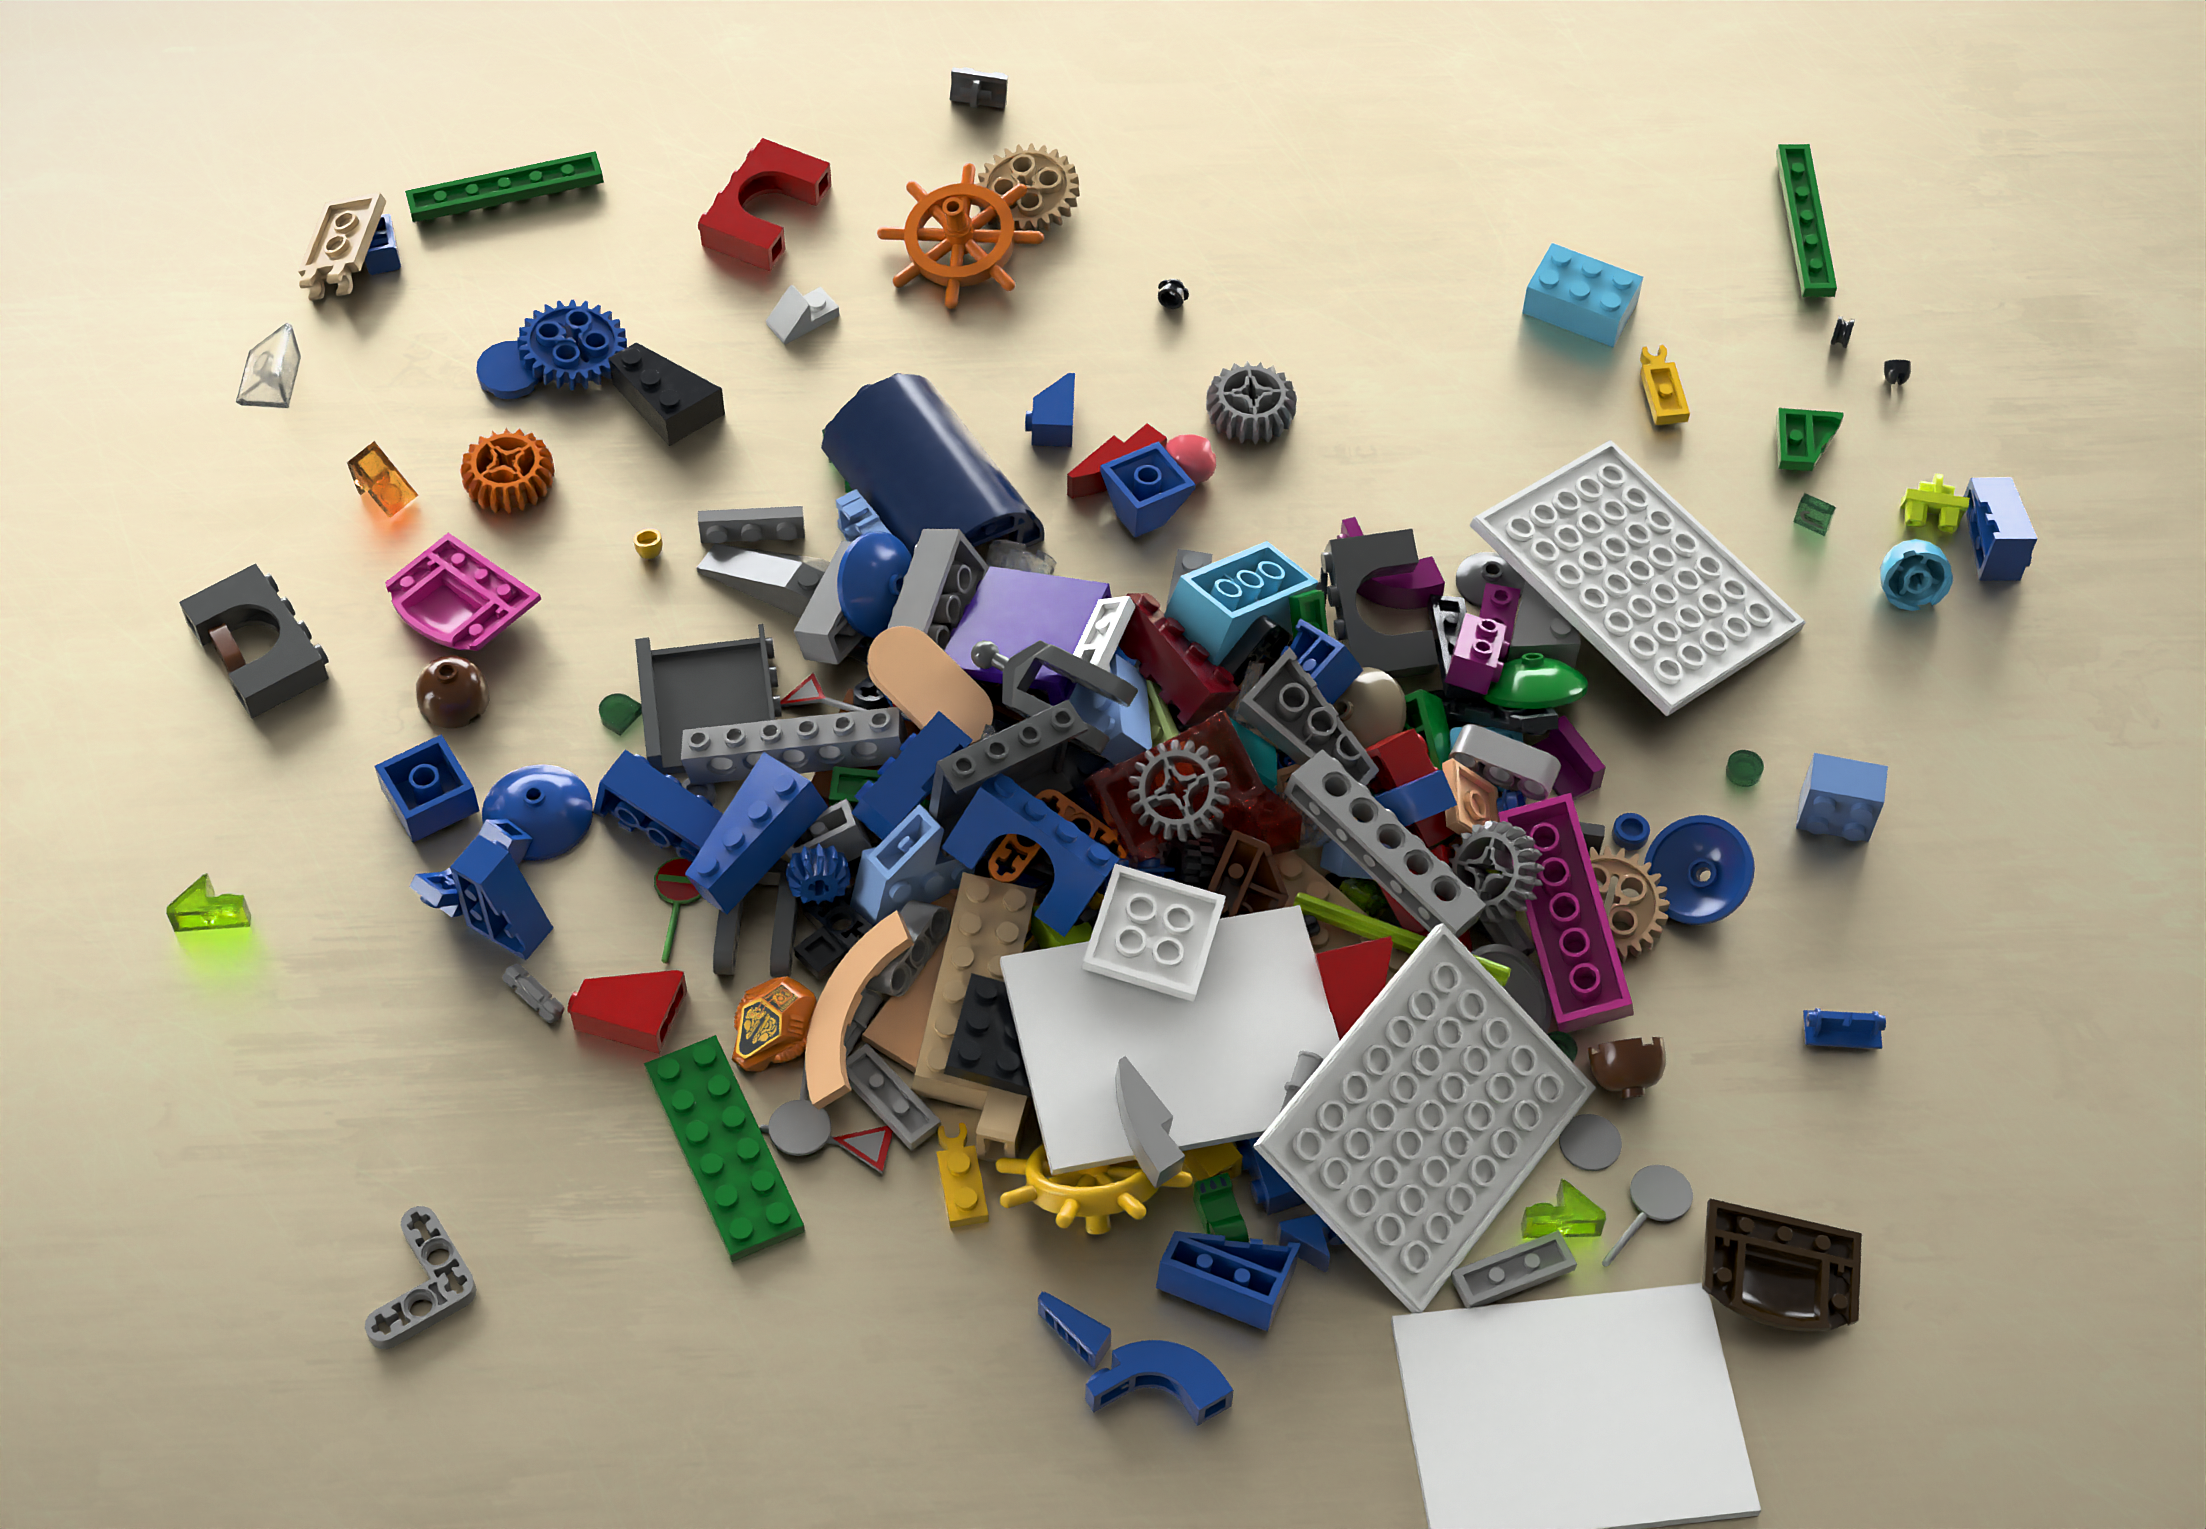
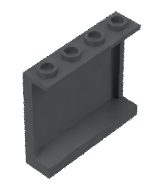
M758 624L759 638L651 650L649 637L635 639L646 757L653 768L664 775L687 773L681 761L683 730L775 720V717H782L780 696H772L771 688L778 687L776 666H768V659L775 658L772 637L765 638L763 624Z
M1069 700L937 761L928 813L944 829L939 848L944 857L950 854L943 850L942 846L976 792L987 779L1002 773L1004 776L1011 778L1018 786L1034 797L1047 789L1056 790L1067 798L1071 797L1070 793L1074 788L1062 772L1068 741L1088 732V728ZM1054 799L1049 803L1043 801L1047 807L1057 804V801Z

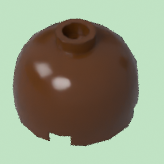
M452 655L431 661L422 670L416 682L418 708L421 714L429 718V722L437 727L446 729L465 727L470 724V719L474 718L478 713L481 716L486 711L490 701L488 684L477 665L463 657Z
M1642 1037L1598 1044L1599 1051L1589 1047L1588 1056L1593 1077L1604 1089L1612 1092H1621L1622 1099L1645 1096L1644 1089L1656 1085L1663 1076L1666 1066L1664 1039L1662 1037H1652L1653 1045L1652 1043L1643 1045Z

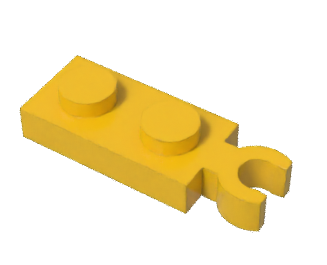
M1659 345L1658 356L1649 354L1647 346L1642 348L1640 356L1642 363L1640 375L1655 425L1688 422L1690 411L1675 362L1665 363L1667 349L1664 345Z
M963 1122L959 1123V1135L955 1138L947 1137L944 1126H939L938 1142L944 1150L937 1151L936 1153L950 1228L989 1222L975 1145L964 1147L967 1143L966 1125Z

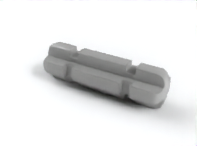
M521 965L509 966L503 975L504 982L512 989L516 987L515 992L535 1011L540 1009L539 1015L548 1023L558 1021L565 1010L564 1005L556 998L551 1000L552 994L533 976L527 977L529 973Z

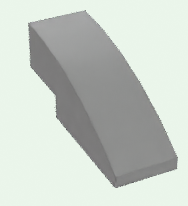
M1124 1056L1118 1062L1115 1076L1120 1118L1129 1145L1141 1169L1156 1189L1181 1172L1185 1155L1168 1135L1173 1115L1127 1057Z

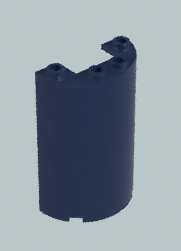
M896 373L874 384H866L858 390L857 394L826 425L821 449L842 477L848 481L851 489H857L890 533L906 546L912 558L914 548L919 541L923 529H960L973 547L1009 533L1008 544L1015 552L1044 541V527L1039 518L933 383L927 378L915 374Z

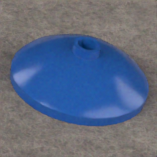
M868 532L857 537L845 551L838 570L837 592L842 612L851 627L859 634L868 638L875 639L888 628L893 607L897 603L903 586L904 576L907 574L912 561V556L906 546L890 533Z
M546 764L521 767L503 776L489 790L482 807L483 824L485 820L508 819L533 838L522 859L528 861L546 860L566 853L583 839L589 830L593 818V803L590 792L584 782L571 771ZM533 797H539L537 800H529Z
M1707 815L1685 817L1668 825L1653 840L1644 864L1648 862L1652 864L1649 876L1661 874L1660 883L1656 887H1667L1666 896L1662 899L1670 901L1668 911L1663 913L1677 922L1689 925L1714 923L1733 913L1746 899L1755 873L1753 853L1745 837L1727 821ZM1702 872H1711L1710 878L1707 881H1700Z

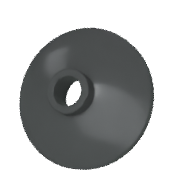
M1480 552L1467 557L1460 564L1456 573V586L1466 601L1481 608L1486 583L1521 589L1520 599L1525 579L1497 552Z

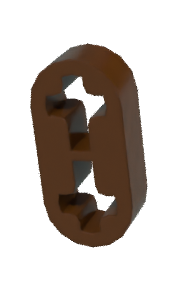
M225 623L208 630L214 648L228 674L246 665Z

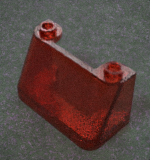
M1225 710L1207 718V721L1193 726L1185 732L1163 742L1167 751H1171L1172 740L1177 739L1179 741L1181 750H1184L1187 741L1191 740L1195 744L1194 754L1204 745L1209 750L1207 758L1213 755L1219 757L1220 762L1216 768L1224 767L1228 773L1225 778L1219 781H1226L1231 785V790L1219 793L1230 800L1227 806L1217 805L1216 808L1220 809L1223 813L1235 807L1241 813L1259 804L1256 796L1265 792L1266 789ZM1157 746L1147 750L1154 757L1160 755ZM1145 752L1120 762L1111 769L1107 767L1091 775L1083 783L1129 859L1137 857L1140 863L1159 854L1160 851L1157 846L1167 842L1163 836L1164 828L1157 836L1150 833L1152 823L1142 827L1138 820L1143 813L1134 814L1131 810V806L1140 800H1131L1128 797L1129 791L1139 788L1129 782L1130 776L1141 777L1142 774L1134 766L1137 762L1145 766L1148 765L1149 761L1144 755ZM1190 763L1175 764L1179 774L1184 776L1192 774L1200 776L1205 773L1201 768ZM1161 770L1153 780L1150 796L1155 795L1154 791L1165 783L1164 770ZM1173 776L1176 785L1173 787L1175 792L1171 791V794L1174 793L1177 798H1180L1185 806L1186 803L1183 796L1186 793L1183 790H1188V788H1184ZM1209 785L1203 787L1204 791L1195 796L1193 800L1195 813L1205 803L1209 792ZM1160 805L1153 808L1156 813L1169 819L1184 818L1177 806L1171 805L1163 808ZM1175 831L1173 838L1178 836L1177 831Z

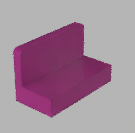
M1565 715L1559 717L1558 729H1550L1549 737L1532 745V747L1547 752L1559 760L1561 770L1552 789L1558 796L1571 793L1574 801L1601 787L1606 767Z

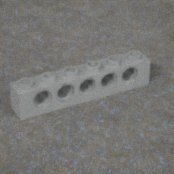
M898 707L683 730L681 761L692 785L744 780L748 777L763 752L799 774L833 770L835 766L847 768L883 765L891 756L896 759L902 753L899 748L908 738V732Z
M1322 749L1292 773L1284 793L1425 929L1431 932L1436 925L1443 923L1458 939L1477 922L1486 907L1479 894L1473 888L1467 887L1453 873L1447 863L1440 861L1431 853L1418 836L1412 835L1398 821V818L1392 811L1385 809L1372 797L1366 786L1352 778L1337 759L1331 758ZM1328 792L1334 793L1337 797L1330 795ZM1354 817L1363 820L1365 823L1357 821ZM1381 843L1389 845L1392 849L1384 847ZM1409 869L1416 871L1419 875L1413 874ZM1436 895L1442 896L1446 901L1440 900Z

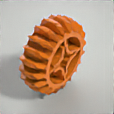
M506 428L503 434L497 435L492 430L489 438L479 436L478 444H470L469 453L463 454V464L461 465L460 473L464 489L469 493V497L473 502H479L482 509L491 506L495 514L501 508H505L508 514H510L512 508L516 507L524 511L525 504L527 503L536 506L537 497L546 498L547 489L552 488V477H554L555 473L552 454L546 448L543 440H536L533 433L524 436L521 429H518L512 434Z

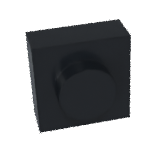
M823 926L794 947V955L818 980L838 966L847 954V950Z

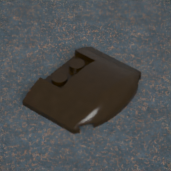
M1710 1198L1707 1201L1702 1289L1730 1310L1748 1319L1777 1328L1795 1331H1828L1845 1324L1848 1326L1855 1324L1859 1320L1862 1233Z

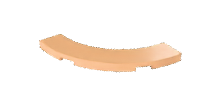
M897 910L876 924L849 950L827 981L817 1002L807 1036L805 1072L812 1105L818 1110L852 1091L847 1076L844 1039L847 1026H851L855 1012L863 998L861 995L863 989L870 979L875 976L877 977L891 961L914 945L904 918Z

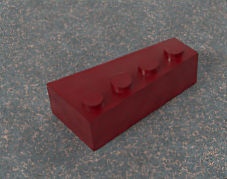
M1128 593L1126 596H1130L1136 607L1118 646L1127 657L1133 660L1138 659L1141 662L1139 672L1146 680L1161 686L1162 691L1158 695L1167 705L1173 703L1180 709L1181 712L1177 718L1184 726L1215 723L1241 691L1233 683L1234 677L1221 666L1213 665L1207 659L1210 656L1209 652L1201 644L1194 641L1190 643L1182 635L1185 632V628L1174 618L1168 617L1166 619L1164 613L1159 609L1161 607L1160 603L1148 593Z

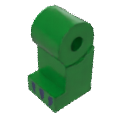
M1228 1172L1194 1182L1193 1201L1206 1234L1225 1236L1227 1241L1249 1243L1247 1228L1232 1191L1233 1185Z

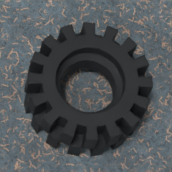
M1176 832L1172 840L1167 841V851H1163L1162 855L1165 859L1162 865L1174 867L1175 872H1164V877L1166 879L1175 878L1176 882L1207 890L1210 878L1215 873L1212 872V866H1215V859L1212 856L1215 851L1214 847H1211V839L1204 835L1196 839L1193 834L1187 833V841L1181 842Z

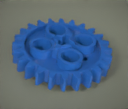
M571 299L569 306H564L558 300L557 308L554 309L548 304H544V313L534 310L533 319H524L525 327L519 328V337H517L519 360L524 361V369H532L533 378L543 375L545 385L555 380L558 389L564 383H569L571 390L575 389L576 383H581L585 389H588V381L601 385V376L612 379L608 358L627 348L625 328H620V319L612 320L611 311L601 314V305L599 304L593 309L588 308V301H584L581 306H576L574 299Z

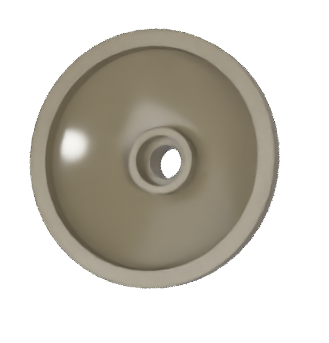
M1362 667L1363 671L1333 704L1342 723L1348 731L1354 734L1364 749L1388 736L1401 733L1405 725L1407 710L1404 693L1397 681L1385 672L1370 667Z

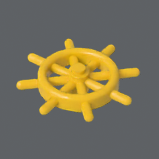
M1044 1144L1039 1146L1030 1155L1029 1159L1001 1157L995 1164L996 1169L1000 1173L1026 1175L1027 1186L1001 1195L1000 1204L1004 1208H1012L1033 1201L1039 1207L1058 1214L1056 1224L1060 1228L1069 1227L1075 1217H1086L1085 1227L1086 1231L1090 1234H1104L1111 1229L1110 1214L1126 1211L1134 1219L1144 1218L1146 1208L1142 1203L1152 1197L1159 1189V1187L1154 1188L1137 1160L1051 1175ZM1181 1171L1160 1186L1187 1188L1192 1184L1193 1178L1190 1173Z

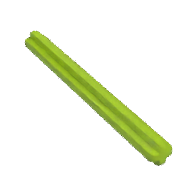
M1298 893L1293 903V906L1300 905L1303 915L1315 916L1319 921L1371 940L1391 936L1393 948L1413 954L1426 938L1306 893ZM1472 954L1501 986L1506 985L1510 976L1509 967Z

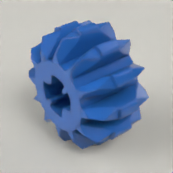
M818 843L816 848L812 849L803 846L801 853H792L790 863L787 864L786 878L789 882L792 896L800 897L803 903L814 900L817 905L822 900L833 903L834 897L845 895L846 886L850 885L851 875L847 859L843 852L836 851L834 845L822 848L820 843Z

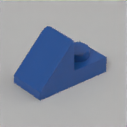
M1318 1214L1281 1221L1278 1225V1246H1288V1242L1301 1243L1298 1257L1324 1272H1328L1330 1254L1326 1243L1332 1245L1345 1243Z

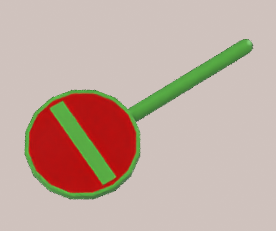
M682 857L673 858L663 863L657 869L654 876V887L658 895L665 901L673 903L661 959L664 964L669 961L681 904H689L702 897L685 875L692 862Z

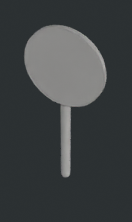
M805 1059L800 1100L789 1101L775 1110L769 1121V1135L773 1144L782 1152L795 1156L808 1155L818 1151L828 1141L831 1133V1121L825 1109L818 1110L812 1105V1101L807 1100L808 1087Z
M1582 1114L1573 1117L1559 1138L1560 1148L1564 1157L1572 1165L1587 1171H1599L1611 1166L1618 1159L1622 1147L1621 1136L1617 1128L1609 1120L1594 1114Z
M1650 1165L1642 1168L1635 1174L1630 1185V1196L1635 1207L1641 1213L1603 1259V1266L1607 1267L1611 1264L1647 1217L1658 1221H1672L1686 1214L1692 1204L1693 1192L1690 1183L1683 1174L1665 1165Z

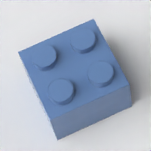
M1814 753L1800 791L1796 829L1807 830L1813 834H1829L1844 837L1850 841L1861 840L1869 842L1884 805L1888 766Z

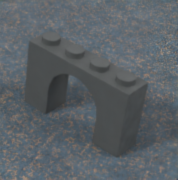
M1413 529L1329 540L1324 550L1325 552L1321 553V565L1323 572L1329 573L1331 586L1327 587V596L1330 607H1335L1337 620H1334L1336 640L1342 641V644L1347 647L1361 667L1379 669L1393 679L1433 673L1439 662L1432 630L1399 635L1382 634L1371 629L1362 620L1356 607L1357 589L1366 581L1377 577L1411 573L1415 570L1419 560Z
M256 563L179 602L186 623L202 646L212 642L208 630L224 623L230 632L244 626L261 625L272 628L280 634L276 644L268 653L228 674L235 695L251 719L329 679L325 664L329 663V660L320 644L313 646L310 641L312 635L304 621L300 620L297 622L293 616L296 614L286 596L282 598L278 596L277 592H279L275 580L270 573L264 575Z

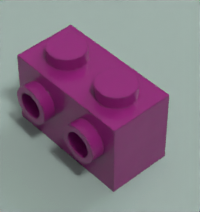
M1465 613L1445 682L1486 695L1490 683H1498L1503 669V661L1509 646V641L1503 640L1507 626L1497 623L1492 619Z

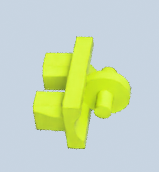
M1935 474L1932 483L1920 481L1918 490L1907 488L1905 496L1901 498L1900 509H1905V524L1908 526L1924 527L1927 513L1938 514L1937 529L1953 533L1957 530L1961 518L1969 507L1970 498L1954 496L1955 486L1943 485V474Z

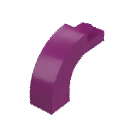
M1356 517L1342 520L1341 533L1337 535V539L1364 535ZM1433 556L1419 559L1418 565L1411 573L1377 577L1366 581L1357 589V593L1367 600L1385 607L1409 610L1427 607L1430 594L1443 595L1445 581Z

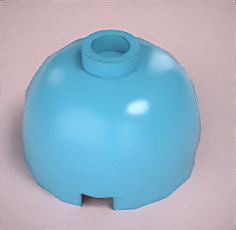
M1913 539L1895 545L1886 554L1880 567L1881 586L1887 599L1891 604L1904 610H1921L1918 605L1931 603L1933 606L1939 603L1948 594L1953 583L1949 561L1939 547L1928 541Z

